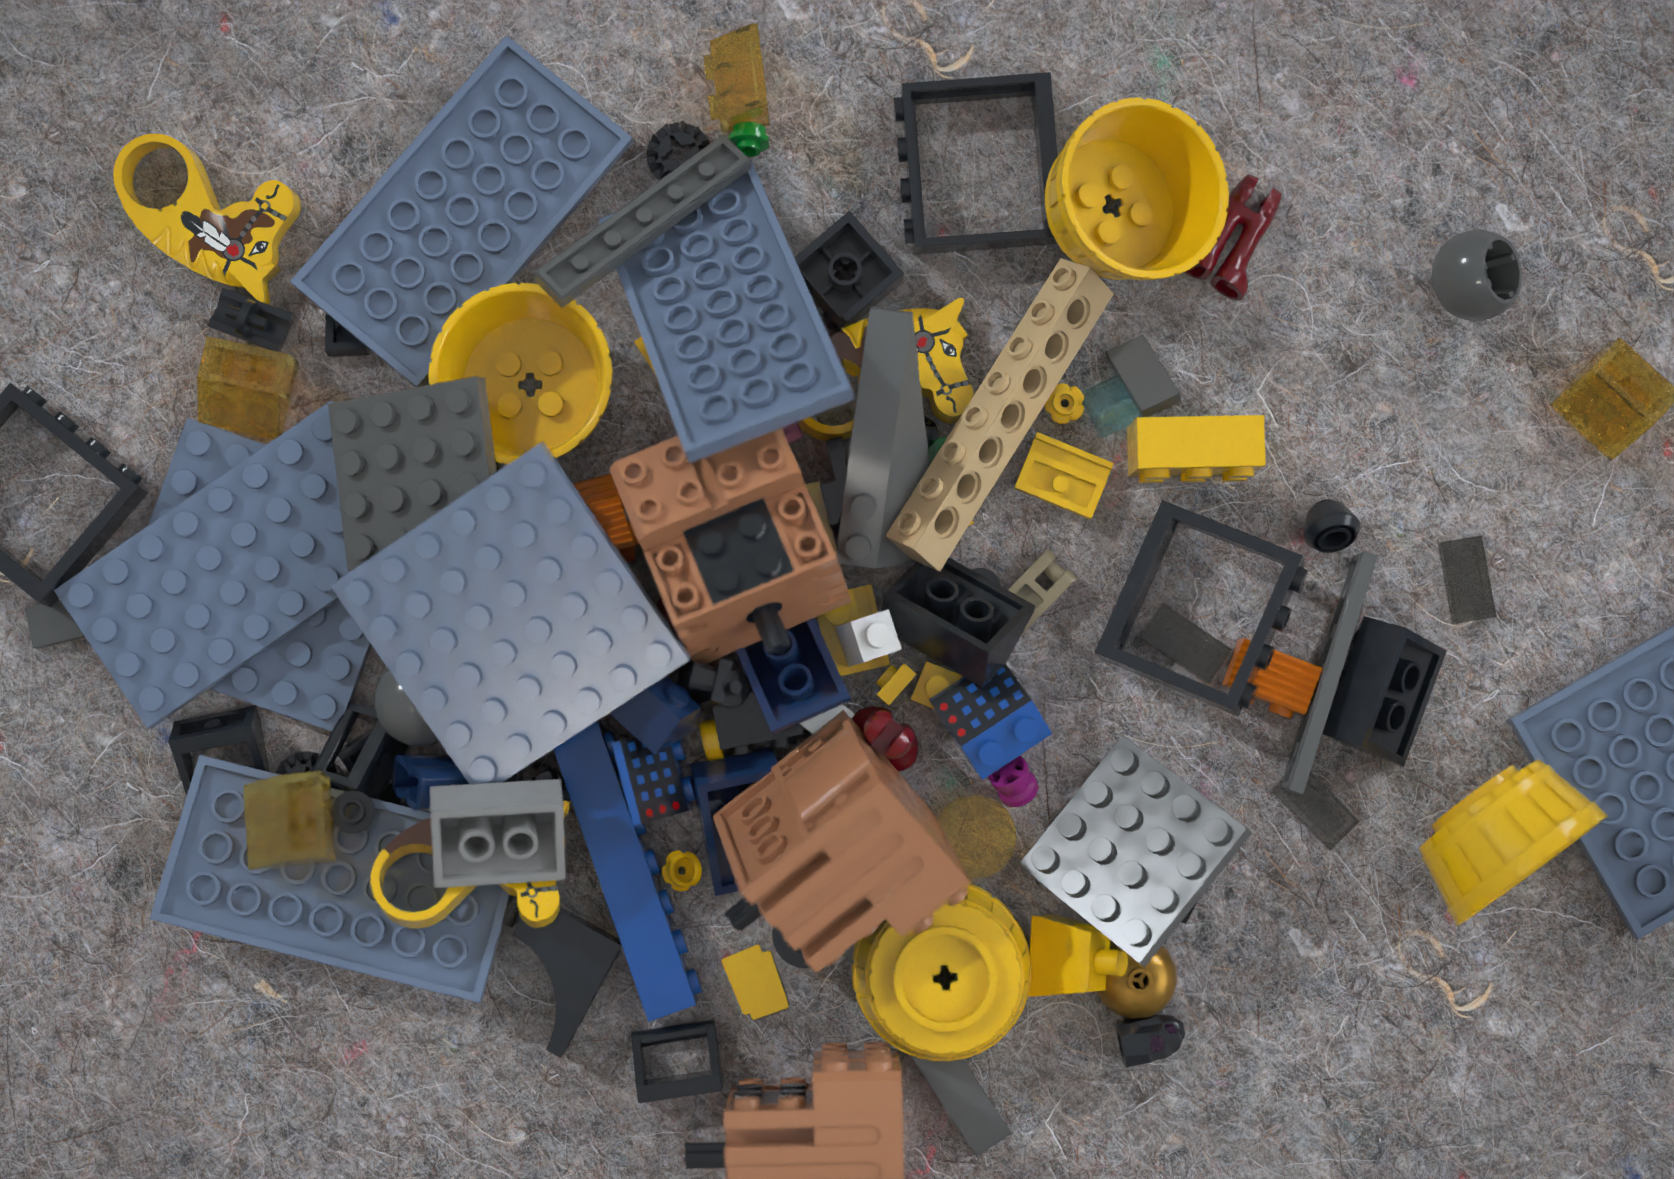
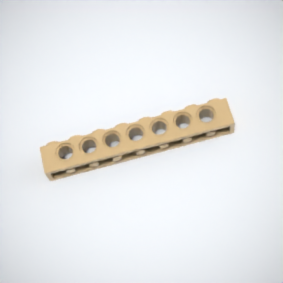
M1060 258L885 535L911 559L939 572L941 571L1114 295L1091 267Z

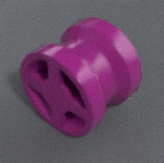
M1018 756L988 776V780L993 788L997 790L1000 800L1008 807L1026 805L1037 795L1039 789L1036 777L1030 772L1029 766L1022 756Z

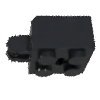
M850 211L794 257L821 320L825 317L837 332L856 323L870 311V307H875L903 283L904 272ZM841 267L846 271L852 268L854 270L852 272V280H838V271L836 269Z

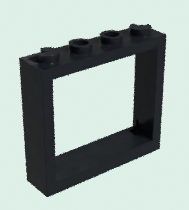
M1051 72L902 83L901 97H894L895 122L903 121L904 137L897 138L899 163L906 162L907 178H900L902 203L910 204L911 219H903L905 244L913 243V254L922 255L1057 244L1049 228L1045 212L1046 182L1053 162L1058 156ZM1032 96L1043 229L926 238L915 105Z
M9 383L0 394V428L20 406L121 488L44 579L0 545V572L38 603L52 607L59 598L54 590L80 573L145 498L148 492L138 485L142 477L129 466L122 463L117 468L106 459L111 452L97 440L90 437L85 442L75 434V431L79 428L75 422L60 411L53 416L43 408L47 402L44 397L28 385L22 391L12 383Z
M1162 500L1095 653L1106 662L1239 717L1242 708L1248 709L1252 699H1255L1258 686L1253 683L1259 669L1266 671L1272 660L1275 647L1270 644L1276 630L1283 632L1289 621L1292 609L1287 607L1293 591L1300 593L1303 589L1304 580L1309 571L1304 569L1305 561L1303 555ZM1178 523L1284 565L1228 694L1123 651Z

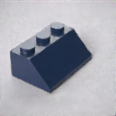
M665 676L609 713L656 755L696 730L700 724L701 706L691 698L689 692L684 687L675 684L668 676Z

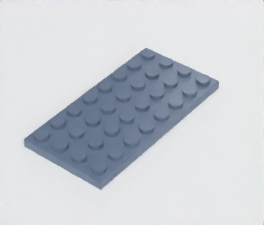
M506 35L289 282L413 386L421 387L429 379V363L432 362V359H430L432 348L438 333L442 332L441 328L448 317L458 307L461 308L462 304L472 296L484 290L489 291V288L512 283L634 143L633 137Z
M752 160L750 170L616 268L689 463L855 399L850 383ZM613 214L598 219L599 224L604 222Z
M331 400L54 590L147 728L155 727L339 600L330 585L351 571H348L328 409V404L335 403Z
M199 755L149 919L482 1003L511 895L506 893L499 884L477 885L442 921L429 927L416 929L400 926L387 918L380 909L372 892L371 872L380 852L400 833L414 824L430 818L431 813L370 798L375 807V816L371 825L359 833H346L335 825L331 815L334 801L345 791ZM351 804L345 810V815L348 819H354L360 813V808L357 804ZM412 853L399 858L388 869L383 883V892L386 900L392 906L406 912H421L433 907L443 898L448 888H435L433 856L426 853Z

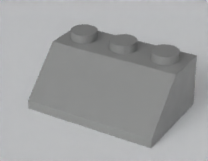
M560 779L430 787L435 888L566 880L564 812Z

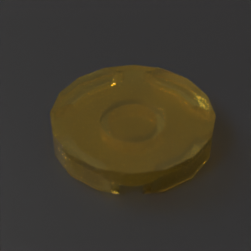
M981 795L961 796L947 804L937 817L951 843L950 846L955 850L970 878L988 877L1001 870L1012 857L1017 841L1015 823L1007 809L996 800Z

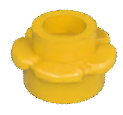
M1066 383L1057 384L1044 405L1045 411L1051 415L1053 421L1059 424H1067L1070 420L1076 421L1084 412V405H1082L1084 395L1076 386L1069 387ZM1067 400L1069 405L1062 407L1061 401Z
M676 850L666 857V865L662 867V877L666 883L671 884L673 890L679 892L687 891L690 886L697 885L701 879V863L694 853L690 851L682 853V851ZM679 867H683L685 869L683 875L679 874Z

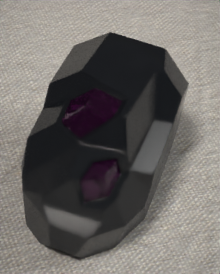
M1154 1014L1147 1018L1126 1019L1115 1023L1123 1064L1126 1067L1168 1058L1179 1050L1185 1037L1183 1022L1170 1015Z

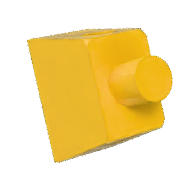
M1056 914L1031 915V985L1029 996L1106 990V975L1123 976L1126 973L1128 967L1126 952L1110 949V939L1093 925Z

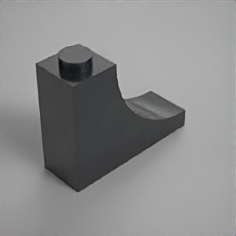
M560 907L556 919L551 924L540 928H533L527 925L522 920L517 908L512 922L518 925L512 935L522 940L537 954L553 984L556 1000V1019L546 1050L561 1058L622 949L619 938Z

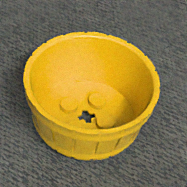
M1126 98L1118 100L1116 103L1114 101L1102 106L1074 130L1064 149L1053 162L1048 174L1045 187V212L1052 235L1061 250L1073 262L1091 267L1099 277L1112 280L1133 279L1143 281L1178 275L1191 269L1199 263V260H1203L1218 241L1217 237H1220L1228 213L1226 209L1229 204L1228 181L1225 179L1227 177L1220 154L1218 151L1216 152V146L1201 126L1196 124L1197 122L1182 110L1176 107L1172 108V105L1160 100ZM1106 195H1109L1112 200L1119 199L1122 206L1118 208L1120 216L1117 218L1112 213L1105 214L1102 207L1106 205L1104 198Z
M510 283L489 288V291L484 290L462 304L463 306L461 308L458 307L442 326V332L438 333L430 356L432 362L429 363V385L475 376L485 377L495 462L508 465L542 441L554 458L557 459L579 446L594 431L608 405L613 370L606 338L601 328L598 329L595 319L581 304L578 305L576 300H572L561 308L539 284L521 283V285H517V283ZM533 373L535 380L542 381L543 384L542 389L535 390V396L527 397L526 390L519 389L518 386L519 382L526 380V374Z
M1538 759L1520 771L1514 765L1506 768L1453 806L1431 825L1435 834L1419 847V851L1422 855L1421 860L1428 867L1448 907L1447 912L1458 927L1556 857L1607 818L1608 815L1599 808L1595 801L1591 802L1558 775L1549 764L1546 765Z
M973 884L967 887L968 893L960 903L954 906H949L946 903L933 914L934 920L925 931L921 933L911 931L903 937L884 919L871 935L860 938L854 945L852 956L854 963L851 964V978L853 989L856 991L855 997L864 1017L869 1021V1024L876 1033L886 1042L900 1051L920 1059L954 1061L965 1059L987 1050L1001 1040L1015 1025L1024 1010L1029 996L1031 959L1025 933L1018 920L1013 918V913L1004 903L996 897L993 898L991 893ZM948 965L949 971L958 975V981L951 982L950 990L947 991L942 990L940 983H933L932 980L933 975L940 972V966Z

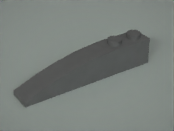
M870 307L836 551L838 562L841 564L878 569L917 562L885 537L930 466L913 312Z

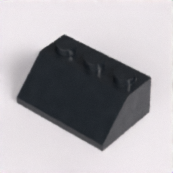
M948 558L940 572L919 562L911 566L884 592L881 612L889 609L898 639L979 686L984 687L1008 661L1034 613L1035 605L955 560Z
M1364 616L1360 628L1354 635L1353 647L1346 666L1341 672L1339 685L1322 734L1344 745L1404 767L1447 650L1406 627Z

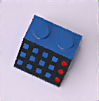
M1006 664L984 687L962 677L929 699L965 758L982 780L1053 734L1031 698Z
M636 737L612 743L633 826L693 810L691 801L696 800L692 777H685L681 761L686 760V752L682 739L656 755Z

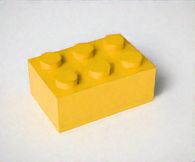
M1264 415L1137 417L1127 427L1128 477H1139L1140 484L1164 483V479H1169L1170 476H1180L1181 483L1205 482V478H1211L1212 475H1222V482L1247 481L1248 477H1254L1256 471L1266 466Z

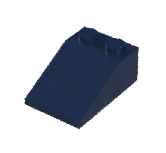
M814 618L786 629L792 646L786 648L785 652L780 655L774 653L769 656L762 640L736 650L773 735L852 701Z
M771 747L755 750V752L736 756L730 755L722 759L690 764L696 795L695 801L715 896L740 890L712 815L753 782L760 781L772 771L771 768L778 762Z

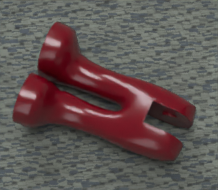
M1250 174L1241 179L1229 195L1225 225L1220 237H1217L1218 241L1203 260H1199L1198 264L1184 272L1196 279H1207L1215 268L1232 232L1237 225H1242L1243 229L1237 242L1211 280V286L1218 293L1237 301L1242 300L1247 293L1248 279L1246 269L1256 246L1273 221L1282 193L1272 187L1267 196L1261 201L1257 213L1244 206L1247 199L1253 194L1254 187L1259 178Z
M870 706L859 709L854 713L855 715L852 717V720L864 732L865 739L869 745L884 755L898 772L909 769L915 763L919 755L918 739L914 729L908 723L902 722L898 724L893 720L894 715L891 710L884 707Z

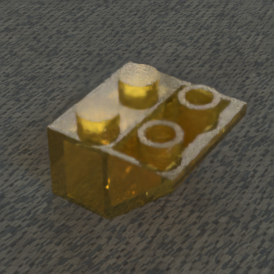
M207 336L197 374L198 422L274 440L283 433L299 361L286 353Z
M1619 337L1605 344L1550 403V406L1611 461L1654 426L1674 404V386Z
M322 771L286 774L243 785L248 870L336 862L329 776Z

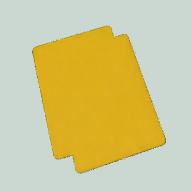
M757 944L721 960L744 1015L750 1014L752 1020L789 1007L770 951L762 952L760 945Z

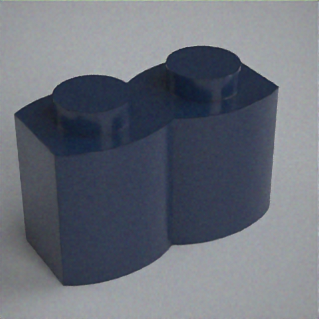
M397 755L394 757L392 788L397 797L401 799L406 798L409 807L413 810H430V787L469 784L449 755Z

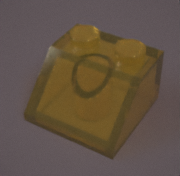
M758 23L748 24L710 40L711 54L703 55L706 80L714 79L716 95H708L711 120H719L721 132L733 131L735 124L746 121L756 122L764 127L770 126Z

